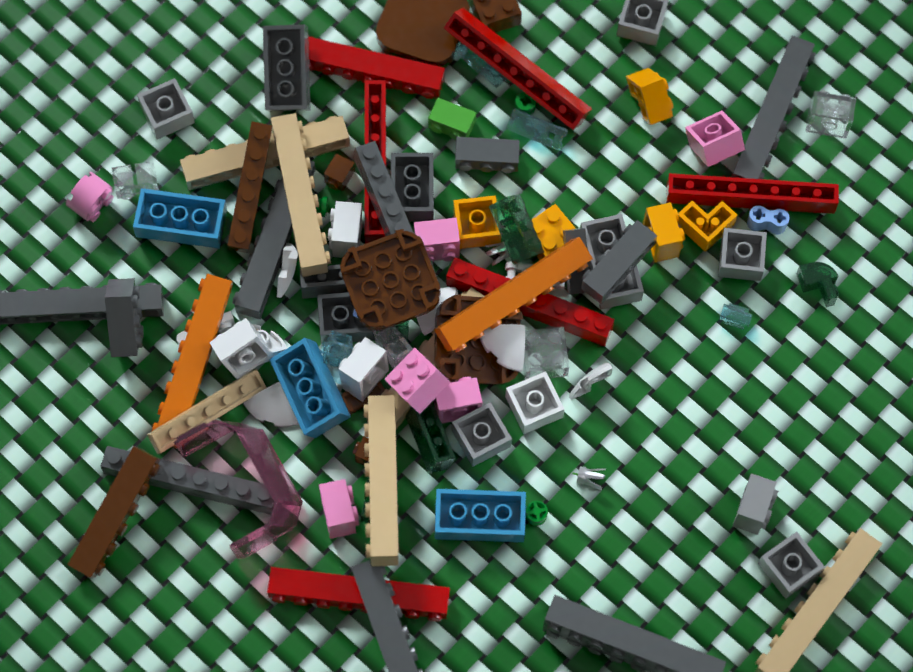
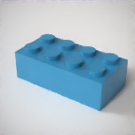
M141 188L133 224L135 236L220 249L227 214L226 202L223 199Z
M304 338L269 359L304 435L317 438L351 417L315 341Z
M436 489L435 539L524 542L526 492Z

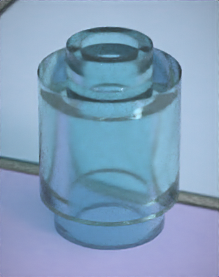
M731 303L729 305L724 304L719 320L724 321L726 325L744 329V326H749L752 314L749 313L748 308Z

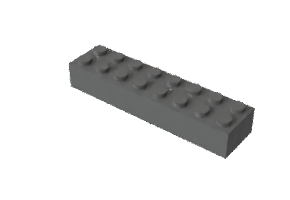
M554 595L545 617L543 630L546 631L548 636L556 639L562 637L567 639V643L576 647H580V645L589 648V652L596 655H601L602 653L610 656L609 659L616 663H628L632 669L639 672L644 670L648 672H723L726 661L557 595Z

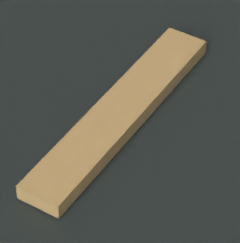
M253 369L148 433L147 436L156 453L164 452L266 389L258 370Z

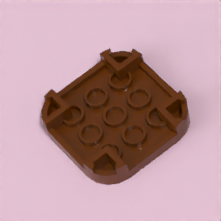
M387 0L377 23V42L383 49V52L388 55L392 52L422 63L444 66L448 62L451 63L454 59V54L460 41L443 28L455 11L464 8L470 13L469 3L467 0Z
M404 229L395 230L396 233L356 248L355 246L349 248L342 258L340 268L345 286L357 317L369 329L383 330L429 313L439 303L441 296L440 284L424 247V242L420 236L413 232L404 231Z
M459 294L444 300L436 310L435 328L483 297L461 296ZM518 312L510 318L505 316L501 321L502 324L520 325L523 316L522 312ZM435 333V367L450 382H457L463 377H471V379L477 378L478 384L501 385L510 382L519 373V371L505 368L497 363L498 358L491 351L489 353L486 352L480 338L475 341L470 339L466 342L467 346L456 353L455 350L447 352Z

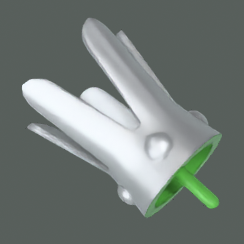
M507 239L502 243L485 245L486 247L498 246L487 251V256L503 252L500 257L492 262V266L516 254L514 246L518 244L513 245L512 241Z
M580 466L579 473L572 472V474L578 475L577 483L602 490L601 486L587 480V478L604 479V474L591 471H603L606 469H587Z

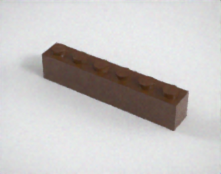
M251 121L227 245L228 250L249 253L273 125Z
M133 446L68 563L70 567L90 578H96L97 575L100 576L106 567L104 561L108 555L111 556L117 547L115 541L118 536H122L128 527L126 522L129 516L133 517L139 507L137 502L140 496L144 497L150 487L148 482L151 476L155 477L161 467L159 465L160 459L139 447Z

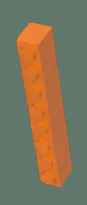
M574 238L435 328L434 331L447 352L455 350L457 353L467 346L466 342L470 339L475 341L485 335L483 331L487 328L494 329L502 324L501 319L505 316L510 318L520 312L518 308L522 305L529 306L537 300L536 296L540 293L545 295L554 289L553 285L557 282L562 284L571 278L570 274L575 270L580 272L589 266L587 263L593 258L581 238Z
M207 274L205 279H201L198 291H201L199 299L194 300L191 309L194 315L192 320L188 319L185 332L188 333L186 339L180 342L178 352L181 354L179 360L174 361L171 370L174 376L172 382H167L164 392L167 394L165 402L160 403L158 409L160 418L158 423H154L151 432L194 406L213 348L210 342L217 336L233 287L232 281ZM182 441L172 447L180 450Z

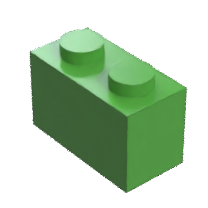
M437 98L428 117V128L435 133L449 135L454 140H457V137H469L476 123V112L441 98Z

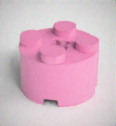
M89 172L90 177L87 175L83 176L71 191V194L74 196L71 200L67 198L66 206L86 221L95 222L101 214L99 210L103 205L107 207L114 198L111 195L113 187L93 172Z

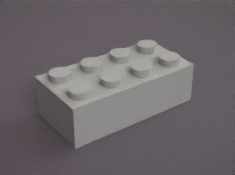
M622 214L581 222L580 228H585L587 250L593 258L588 262L589 270L592 271L595 268V263L602 254L606 255L610 251L609 247L615 239L620 240L623 236L622 233L626 226ZM637 265L602 305L599 303L600 310L642 301L644 289Z

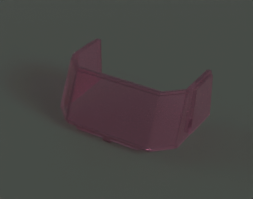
M213 420L209 423L204 422L178 436L177 440L174 441L182 457L192 454L235 430L275 502L270 521L267 525L229 545L237 559H244L277 541V538L293 530L297 525L303 501L263 429L239 422Z

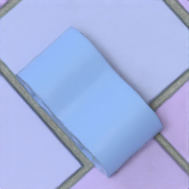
M754 206L749 212L747 225L753 231L768 230L776 235L782 234L788 225L789 214L783 209L768 210L763 206Z

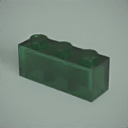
M520 193L508 196L489 206L513 265L526 262L544 253L541 241L537 236Z
M433 401L421 414L411 406L405 417L428 474L448 470L456 457Z

